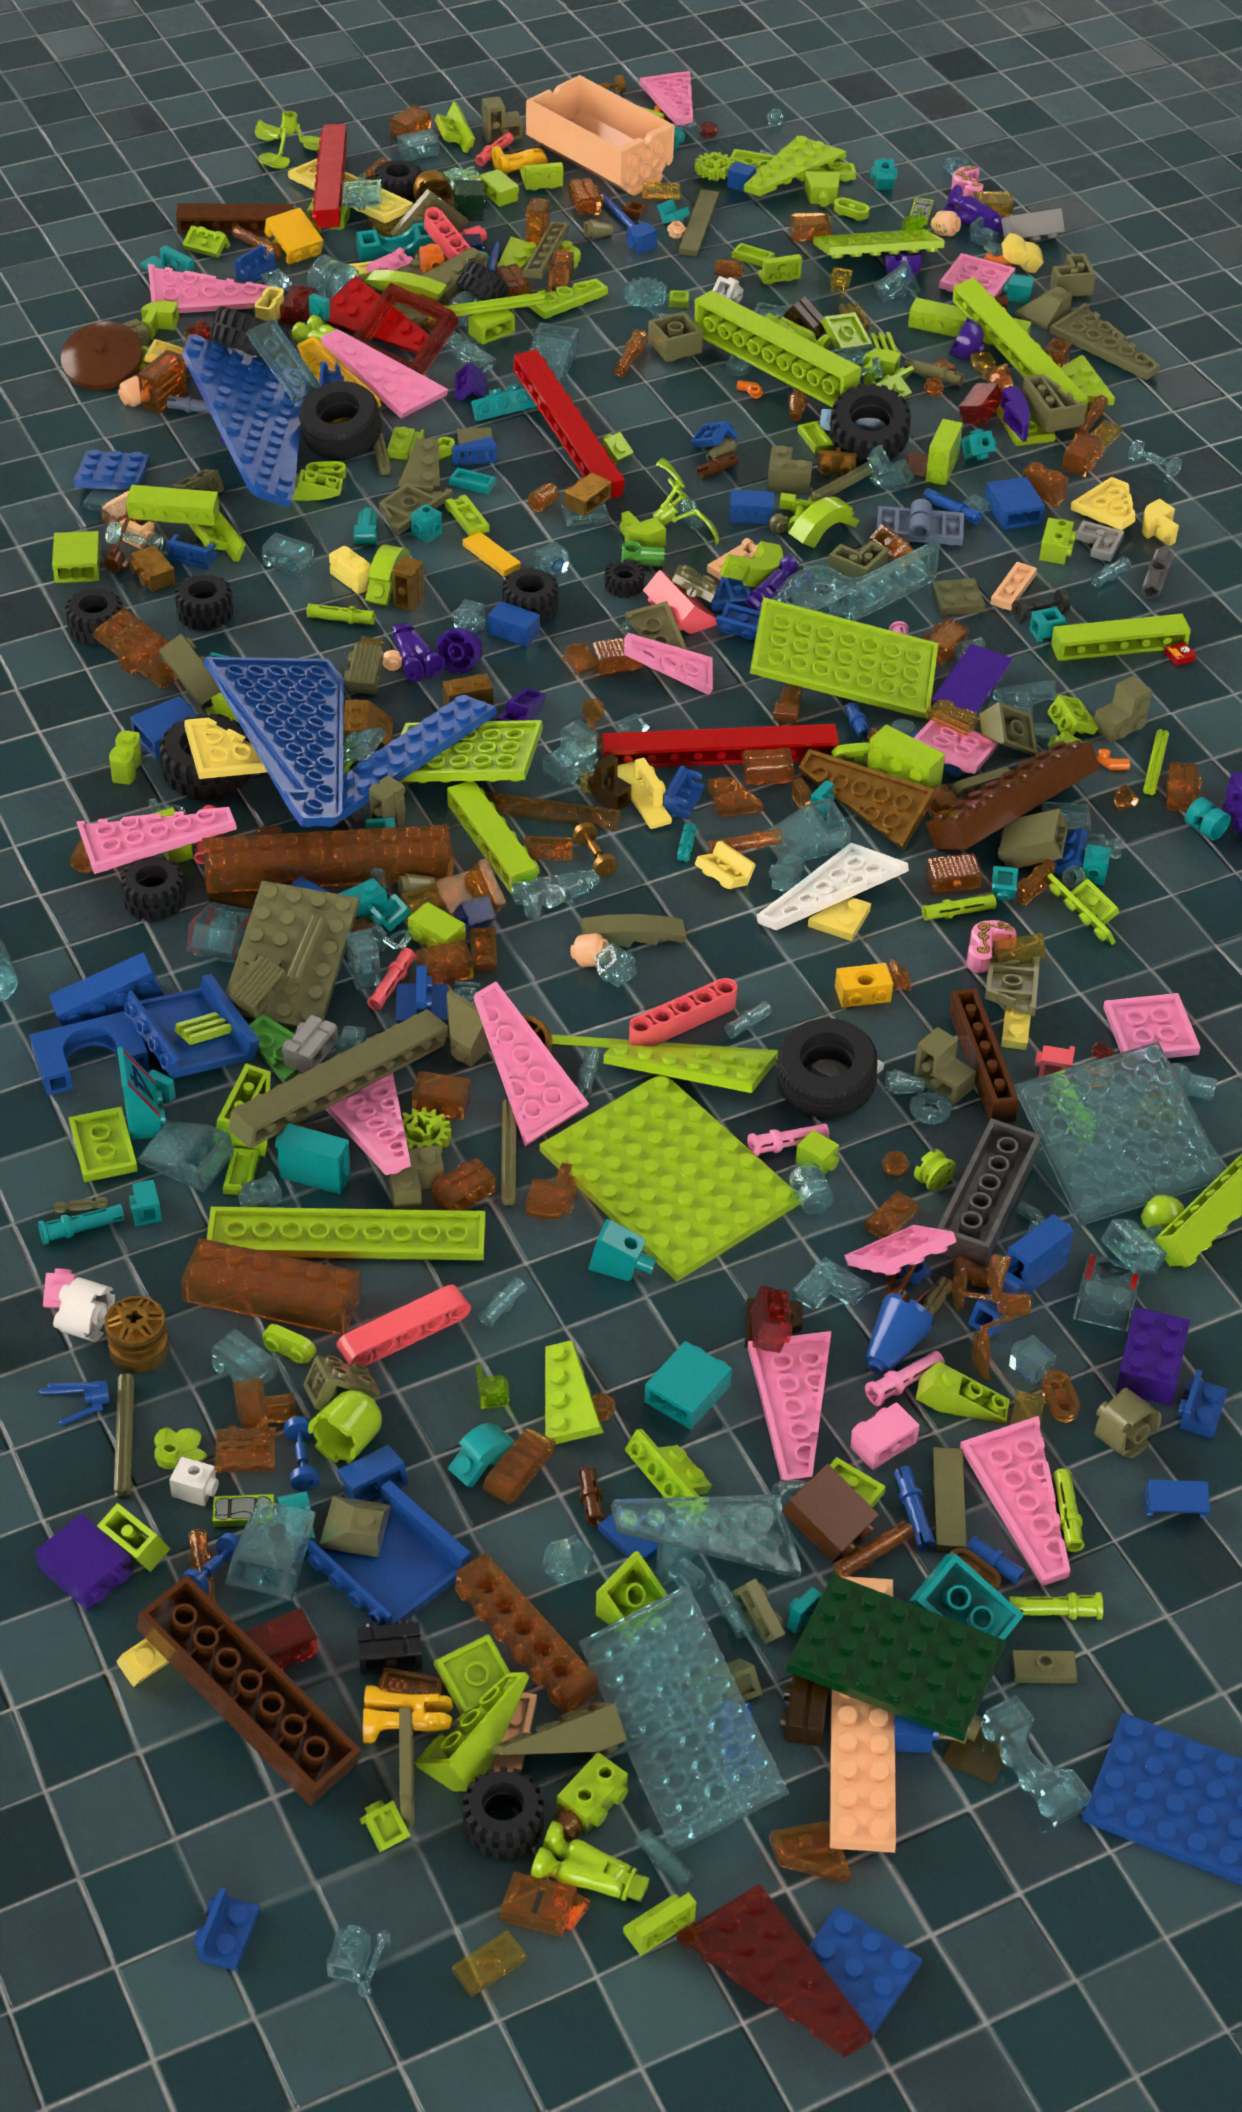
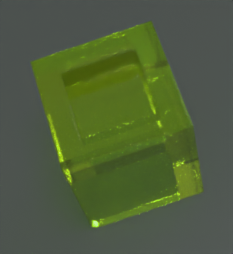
M917 208L916 215L906 216L905 221H901V231L924 229L925 216L922 208Z
M475 1365L476 1386L481 1409L508 1406V1379H505L504 1375L484 1377L482 1366Z

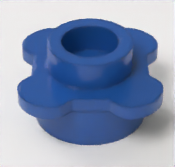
M925 1261L918 1263L909 1280L911 1285H919L924 1277L931 1275V1269L926 1267ZM906 1264L900 1267L901 1271L898 1274L904 1277L910 1265Z

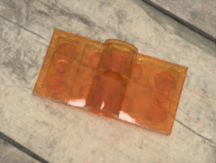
M124 607L94 630L93 637L119 656L120 666L128 674L133 675L139 671L163 690L176 680L172 674L173 671L167 664L161 661L158 651L169 641Z

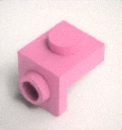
M55 1269V1273H46L43 1307L60 1308L62 1301L59 1300V1293L64 1284L70 1285L73 1280L78 1278L75 1274H72V1270Z

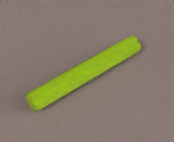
M1159 729L1156 732L1143 788L1145 794L1154 795L1156 793L1169 737L1167 730Z

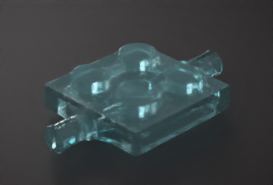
M360 174L359 180L343 182V207H357L359 211H361L362 207L363 211L365 210V205L372 207L381 204V179L367 180L366 174H363V177Z

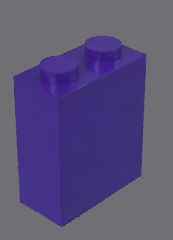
M80 1514L35 1550L38 1568L86 1610L95 1603L101 1602L109 1591L118 1584L124 1583L130 1574L133 1573L130 1555L83 1514Z

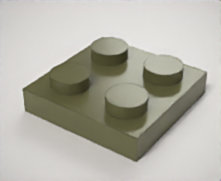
M975 578L932 581L931 589L941 616L983 613L985 611V603Z

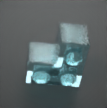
M579 719L561 729V747L543 757V776L560 789H563L587 774L594 771V764L597 763L598 733Z

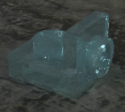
M980 216L969 227L970 241L990 248L999 240V232L993 231L991 228H984V217Z

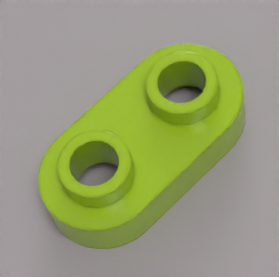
M844 197L837 198L834 201V211L839 215L854 218L856 221H863L869 217L870 207L867 204Z
M270 1324L262 1334L264 1345L268 1350L290 1357L296 1363H309L317 1352L315 1345L309 1339L277 1324Z

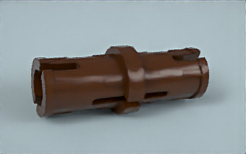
M734 452L720 458L714 457L710 462L696 466V474L701 472L698 475L699 479L714 473L720 474L724 469L738 465V457L733 459L736 456Z
M587 1466L577 1472L581 1487L579 1498L585 1509L587 1525L598 1526L605 1519L602 1508L603 1492L597 1482L596 1469Z

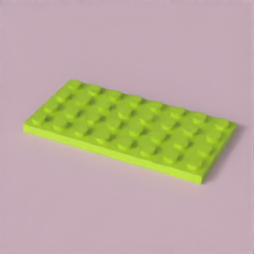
M763 598L750 674L927 719L930 714L939 643Z

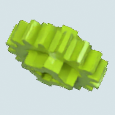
M711 152V154L704 153V156L699 155L695 159V171L697 175H702V178L708 177V180L718 181L719 178L725 180L726 176L728 177V170L735 161H733V157H728V154L721 155V152L718 154L717 152Z
M423 1107L421 1112H417L413 1108L410 1115L405 1112L402 1113L408 1149L439 1145L442 1153V1147L449 1146V1140L451 1139L450 1121H445L444 1114L437 1116L436 1109L429 1113L426 1107Z

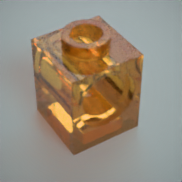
M1052 338L1045 349V353L1051 356L1058 367H1062L1069 361L1072 342Z

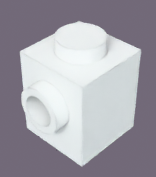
M184 1457L180 1458L169 1479L173 1498L204 1507L209 1497L215 1495L219 1484L215 1476L214 1466Z

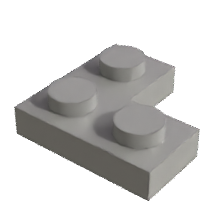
M1084 520L1076 533L1077 540L1094 544L1090 557L1108 562L1112 561L1124 536V531Z

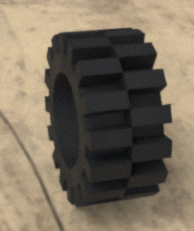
M623 559V562L616 560V564L611 562L610 566L607 565L605 570V588H607V592H611L613 596L618 594L620 598H622V595L629 598L630 594L633 597L636 596V593L640 594L644 589V568L640 567L639 563L634 564L632 560L630 563L627 562V559Z

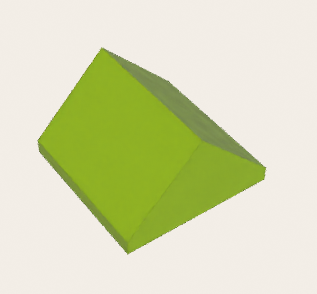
M635 1551L596 1591V1616L629 1639H634L671 1599L638 1551Z

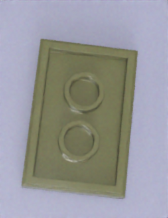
M399 1708L401 1817L406 1827H413L415 1825L413 1720L410 1708Z

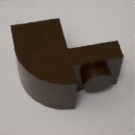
M609 754L594 764V775L587 778V782L595 800L602 807L616 814L631 804V784L618 777V758Z

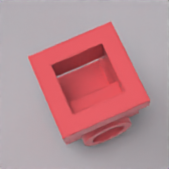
M1043 1045L1042 1052L1037 1051L1035 1067H1039L1038 1078L1052 1080L1054 1076L1059 1075L1063 1076L1069 1083L1075 1047L1070 1046L1069 1049Z

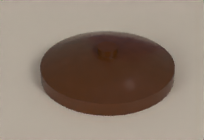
M105 321L89 324L73 333L63 346L61 363L67 378L72 383L87 390L100 391L118 387L123 381L133 377L141 367L144 354L141 341L131 328L121 323Z

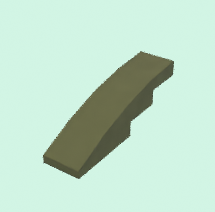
M616 914L586 917L580 921L583 935L597 933L602 935L604 939H607L609 944L630 948L633 941L656 946L660 939L683 943L687 937L683 919L666 916Z

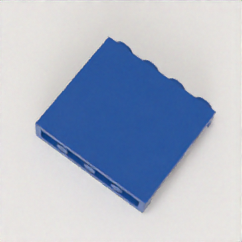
M212 974L202 976L200 988L139 1001L133 991H128L127 1001L124 1004L125 1014L136 1026L137 1032L145 1039L150 1051L154 1052L160 1061L161 1067L167 1071L172 1079L255 1060L260 1040ZM214 1012L219 1014L218 1019L224 1018L226 1020L225 1024L229 1023L232 1025L229 1034L193 1045L188 1044L174 1031L176 1023Z
M389 1480L381 1486V1498L376 1501L378 1503L391 1504V1512L379 1557L321 1549L312 1540L308 1542V1560L315 1570H321L326 1574L334 1588L337 1590L341 1588L356 1608L359 1609L361 1607L368 1614L372 1623H379L380 1625L395 1624L399 1620H408L471 1570V1552Z

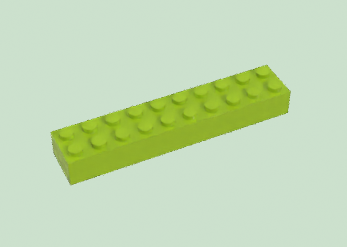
M713 290L695 299V323L703 331L704 340L817 400L833 407L835 401L838 400V397L843 392L847 393L849 388L853 386L857 388L860 385L861 367Z

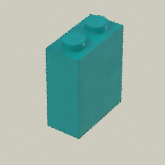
M288 1123L283 1133L280 1132L275 1142V1147L278 1148L277 1166L280 1167V1178L341 1195L351 1176L349 1140Z
M684 1341L645 1384L644 1402L692 1430L731 1386L732 1368L724 1361L717 1360L705 1353L702 1348Z

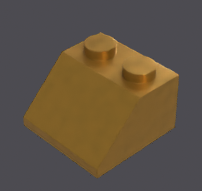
M345 700L343 722L344 751L359 743L362 746L359 752H376L392 741V717L369 700Z

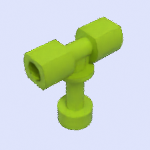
M781 492L779 509L792 510L794 514L788 522L789 531L799 516L810 505L815 503V501L812 502L811 497L808 500L796 499V494Z

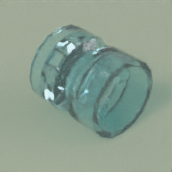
M814 1163L803 1164L792 1171L788 1181L794 1193L797 1194V1199L804 1213L809 1215L820 1214L832 1206L835 1196L828 1182H826L827 1180L819 1165Z

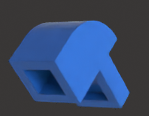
M1003 1268L996 1271L988 1293L976 1302L968 1324L990 1338L995 1336L1007 1325L1021 1302L1018 1298L1025 1282Z

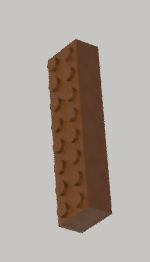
M1080 740L1065 743V741L1056 742L1051 745L1052 748L1048 751H1041L1035 754L1034 759L1020 763L1018 765L1019 768L1003 773L1001 775L1002 778L986 783L984 789L973 791L968 794L967 799L951 804L950 809L934 814V818L926 822L935 849H967L1100 769L1092 743H1081Z
M187 1574L139 1613L137 1630L310 1806L357 1765L361 1749Z

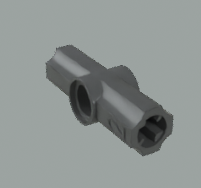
M1162 546L1160 549H1156L1154 557L1150 561L1148 573L1141 589V593L1146 599L1154 600V598L1160 597L1162 588L1166 584L1167 575L1174 559V553L1169 547Z

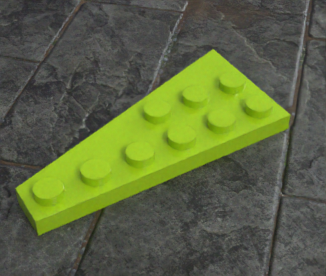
M618 1043L613 1044L604 1053L603 1064L752 1093L776 1063L777 1053Z

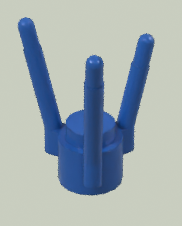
M106 1380L49 1383L47 1389L39 1390L41 1395L83 1393L85 1404L91 1403L90 1407L60 1420L59 1424L61 1426L93 1412L103 1411L102 1404L109 1403Z

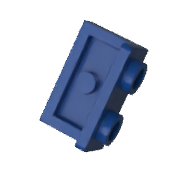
M726 602L722 615H718L716 618L718 629L725 634L734 633L741 635L744 639L753 640L756 638L760 611Z

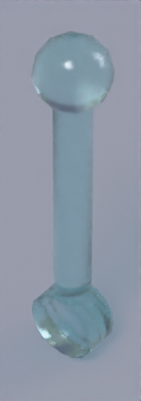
M380 1931L377 1935L378 1944L365 1980L357 1988L358 1994L361 1997L365 1998L371 1994L370 1983L384 1944L390 1940V1934L387 1931Z

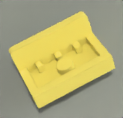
M722 841L716 843L712 854L700 855L695 862V865L701 868L705 875L714 877L720 882L721 886L727 889L747 886L755 868V863Z

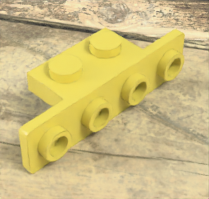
M645 758L618 765V777L631 784V800L649 828L654 829L671 824L672 818L663 806V794L666 792L665 785L662 780L659 781L653 766H649Z

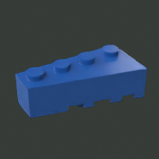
M143 952L54 992L49 997L62 1026L123 1012L128 991H133L139 1001L165 994Z

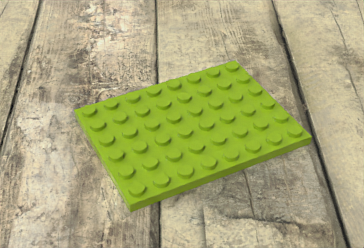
M657 1075L540 1144V1152L613 1222L645 1238L646 1243L643 1250L649 1256L656 1258V1263L676 1282L799 1206L802 1200V1196L755 1156L753 1152L668 1076Z

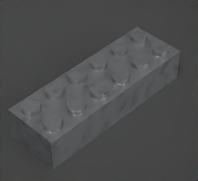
M992 1118L990 1119L937 1229L953 1231L956 1243L947 1246L948 1250L941 1254L984 1269L986 1268L1038 1157L1042 1135Z

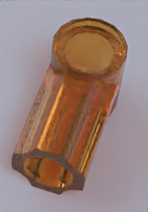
M792 684L783 687L780 700H776L773 721L790 724L797 723L803 689Z

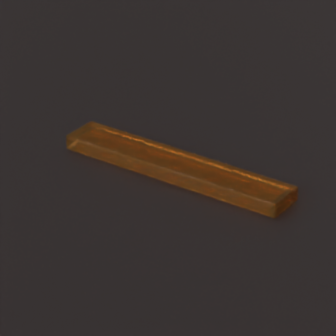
M484 791L489 802L494 803L499 815L576 826L583 822H591L597 829L618 831L622 816V810Z

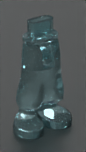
M578 869L577 872L570 871L557 876H543L534 878L532 881L515 882L512 885V896L518 906L524 904L527 918L530 921H534L540 917L542 905L548 909L556 907L563 902L591 891L593 886L599 885L601 881L593 869L587 871Z

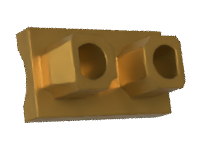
M837 447L836 451L819 450L817 471H820L821 475H829L835 472L843 476L856 468L857 453L841 452V447Z

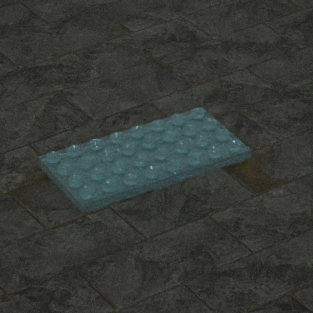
M689 1585L579 1641L605 1703H615L627 1738V1741L623 1743L670 1849L674 1854L790 1794Z

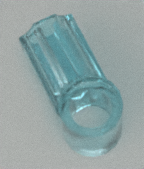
M1173 1063L1166 1069L1162 1090L1167 1096L1173 1098L1187 1094L1212 1101L1217 1079L1190 1073L1185 1065Z

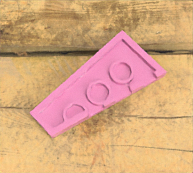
M627 633L624 639V655L707 695L711 694L713 690V657Z

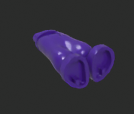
M956 184L947 199L948 204L945 206L944 211L956 212L963 224L972 225L993 234L998 232L1004 235L1002 226L1003 215L972 196L963 197V188Z
M785 556L780 560L779 569L774 570L767 579L749 594L745 602L750 609L760 611L763 598L781 602L794 597L797 592H807L814 585L813 577L807 571H802L795 576L798 571V563L792 556Z
M401 623L392 627V638L402 657L403 672L408 679L418 682L423 680L424 671L430 679L442 672L445 668V659L440 653L433 652L432 648L422 639L413 626H410L408 623Z

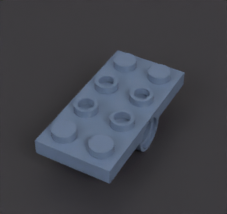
M926 499L915 500L911 504V508L878 506L876 539L947 544L950 546H962L964 513L932 510V504Z

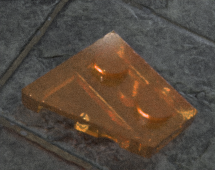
M731 776L707 779V788L718 817L763 812V803Z
M830 1820L770 1832L769 1840L779 1867L841 1882L850 1881L852 1874L843 1850L830 1848Z

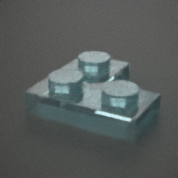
M824 1257L792 1290V1298L803 1302L805 1306L815 1310L831 1294L849 1306L854 1307L868 1293L870 1284Z

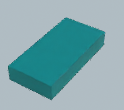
M457 468L449 478V485L488 495L496 485V477Z

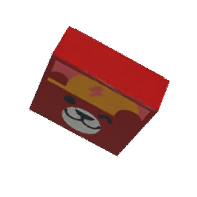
M1185 641L1165 647L1164 654L1175 666L1189 663L1196 659L1195 652Z

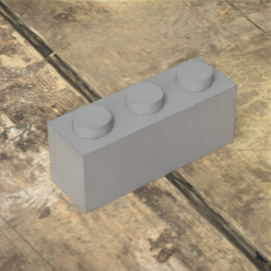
M1062 208L1013 215L1002 219L1004 240L1009 233H1013L1033 242L1041 240L1042 236H1047V239L1057 238L1059 233L1065 231Z

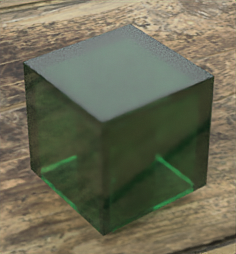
M455 180L454 209L464 215L469 221H483L484 209H486L484 180Z

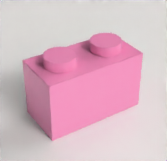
M896 1402L888 1408L880 1409L868 1421L858 1423L852 1430L850 1448L874 1470L915 1444L920 1425Z

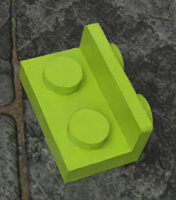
M191 226L182 246L185 250L219 258L223 248L229 249L230 243L223 232H214L204 227Z
M800 254L763 259L762 270L758 271V275L764 284L801 279L802 257Z
M1059 694L1047 711L1060 733L1066 730L1072 735L1075 732L1094 735L1099 728L1081 700Z
M689 1892L680 1898L677 1894H673L625 1925L623 1933L640 1956L693 1923L695 1921L697 1902Z

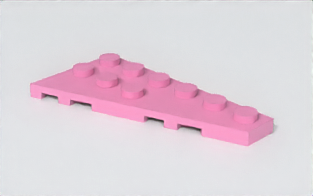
M690 71L640 78V86L675 125L685 126L687 123H693Z
M148 264L152 302H178L179 313L217 311L220 306L233 310L255 308V302L262 297L263 291L270 287L250 282L245 284L236 283L234 279L228 278L226 281L216 279V276L190 271L181 273L173 271V268L168 267L159 269L155 268V265Z
M338 329L321 338V343L400 419L441 399L448 393L447 388Z
M229 807L201 809L196 814L184 815V811L174 812V816L162 817L161 813L128 816L115 822H108L107 819H98V823L95 824L77 821L94 874L237 829Z
M497 982L477 992L474 996V1001L524 1146L526 1147L585 1110L589 1103Z
M393 1073L325 1109L385 1175L396 1174L402 1169L411 1167Z
M831 1331L748 1341V1351L783 1487L807 1484L813 1476Z
M1039 1416L962 1441L960 1449H963V1455L1043 1587L1068 1578L1070 1567L1065 1542L1061 1535L1060 1518L1055 1506L1056 1499L1049 1464L1045 1457V1445L1043 1437H1041Z

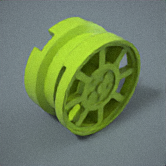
M936 1149L935 1153L929 1151L922 1157V1165L916 1166L914 1177L920 1183H925L928 1190L936 1192L950 1181L955 1173L956 1163L951 1159H947L946 1155L939 1149Z

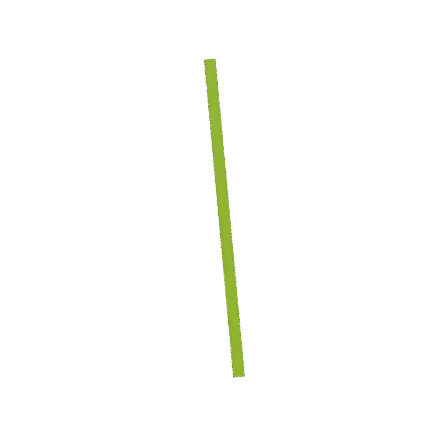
M552 1035L553 1044L601 1048H610L613 1044L618 1043L629 1045V1040ZM662 1042L660 1044L655 1045L660 1047L707 1048L717 1050L774 1052L777 1053L776 1060H778L779 1051L768 1049L724 1047Z

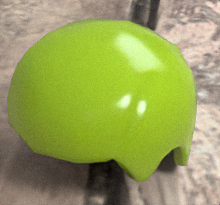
M1157 1195L1145 1205L1141 1219L1144 1226L1156 1234L1164 1230L1185 1209L1178 1199L1169 1195Z

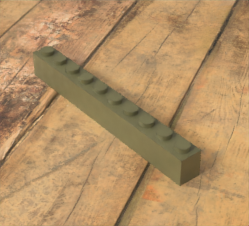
M428 1009L419 1014H414L409 1019L393 1025L390 1029L377 1033L372 1038L356 1044L353 1048L335 1055L332 1059L319 1063L303 1074L300 1073L293 1079L277 1085L274 1089L257 1095L245 1104L236 1106L231 1112L229 1131L246 1146L252 1148L284 1131L288 1123L296 1125L443 1047L449 1026Z

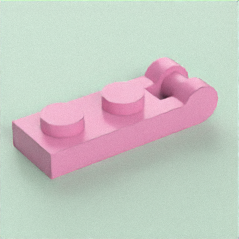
M399 247L395 252L370 262L366 270L370 273L374 270L398 271L399 268L409 265L414 258L407 256L405 251Z

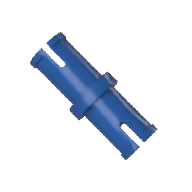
M853 702L848 703L844 710L849 717L851 728L856 731L859 740H868L872 736V731L867 724L868 719L866 715L861 712L858 703L854 702V705Z
M976 1535L965 1548V1552L984 1563L987 1570L997 1572L1014 1586L1019 1583L1026 1569L1004 1556V1551L1001 1549L995 1550Z

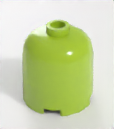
M357 1390L343 1391L309 1422L308 1432L309 1434H314L318 1441L315 1447L326 1458L335 1463L341 1459L350 1464L381 1429L382 1414L374 1399L367 1394Z

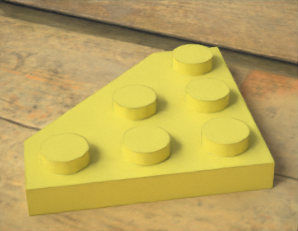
M1110 477L1071 502L1072 511L1118 530H1123L1135 522V510H1133L1132 497L1129 493V484Z
M210 718L185 720L184 727L199 779L267 772L252 744L245 740V736L231 729L226 731L217 726V722Z

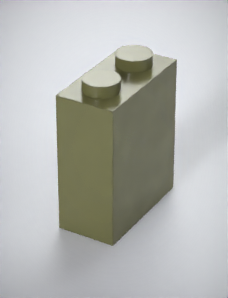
M1056 809L1020 817L1004 826V830L1001 832V844L998 847L1000 861H1003L1006 867L1020 868L1061 859L1068 831V825L1061 810Z

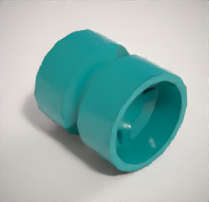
M1199 797L1190 805L1184 819L1187 824L1196 830H1200V833L1214 841L1225 833L1230 824L1231 816L1219 807L1215 808V805L1206 798Z

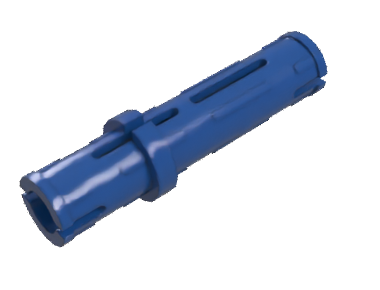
M927 488L923 494L925 496L923 499L928 500L931 504L945 511L964 513V519L975 525H978L982 519L980 517L983 515L982 512L968 507L966 503L957 502L931 488Z
M902 1466L900 1469L903 1475L900 1474L899 1469L894 1471V1476L900 1490L899 1499L905 1505L918 1550L929 1551L927 1543L933 1549L936 1546V1541L921 1500L923 1494L916 1485L912 1468Z

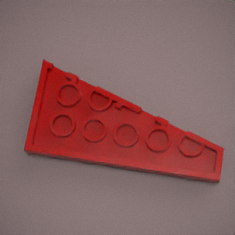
M354 276L330 299V318L326 320V323H329L330 326H338L346 329L348 332L372 340H380L387 345H396L402 350L421 355L434 343L433 338L357 276Z

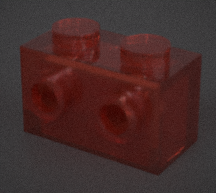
M292 285L280 305L281 323L295 325L297 322H302L306 324L309 317L312 316L309 314V296L313 293L316 294V288L305 285Z
M976 383L959 405V413L962 415L964 424L979 425L988 422L1001 404L1002 396L998 383Z
M761 1285L751 1308L754 1348L781 1353L784 1343H789L792 1327L788 1291Z
M302 1607L245 1631L281 1670L298 1661H306L318 1653L317 1636Z

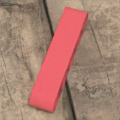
M430 207L426 210L424 229L433 241L439 244L449 260L471 248L439 208Z
M722 978L634 1017L629 1025V1045L655 1046L732 1011L736 1007L737 983L732 979Z
M447 1285L344 1334L337 1342V1349L349 1365L352 1366L353 1363L367 1366L461 1321L470 1313L471 1305L455 1285Z

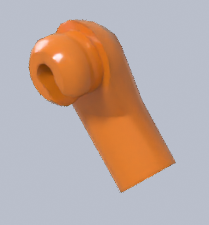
M987 253L984 257L985 260L1010 267L1013 265L1004 258V255L994 256L991 253Z
M742 380L737 382L738 391L747 392L754 399L762 396L763 390L758 383Z
M1109 749L1098 750L1097 761L1107 769H1130V759H1114L1110 757L1111 752Z

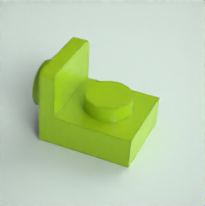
M381 1799L364 1808L367 1815L361 1817L360 1822L362 1825L366 1823L379 1852L411 1836L394 1801L384 1805Z

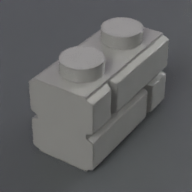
M313 1015L305 1023L301 1022L291 1040L287 1039L283 1044L282 1054L286 1067L294 1070L298 1069L299 1072L304 1073L321 1063L338 1042L336 1024L326 1020L323 1021L321 1018Z

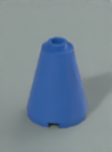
M890 1293L885 1296L868 1346L865 1361L868 1364L867 1367L876 1374L881 1375L891 1371L934 1327V1324H931L933 1317L926 1308L912 1299L909 1303L900 1300L903 1296L900 1294Z

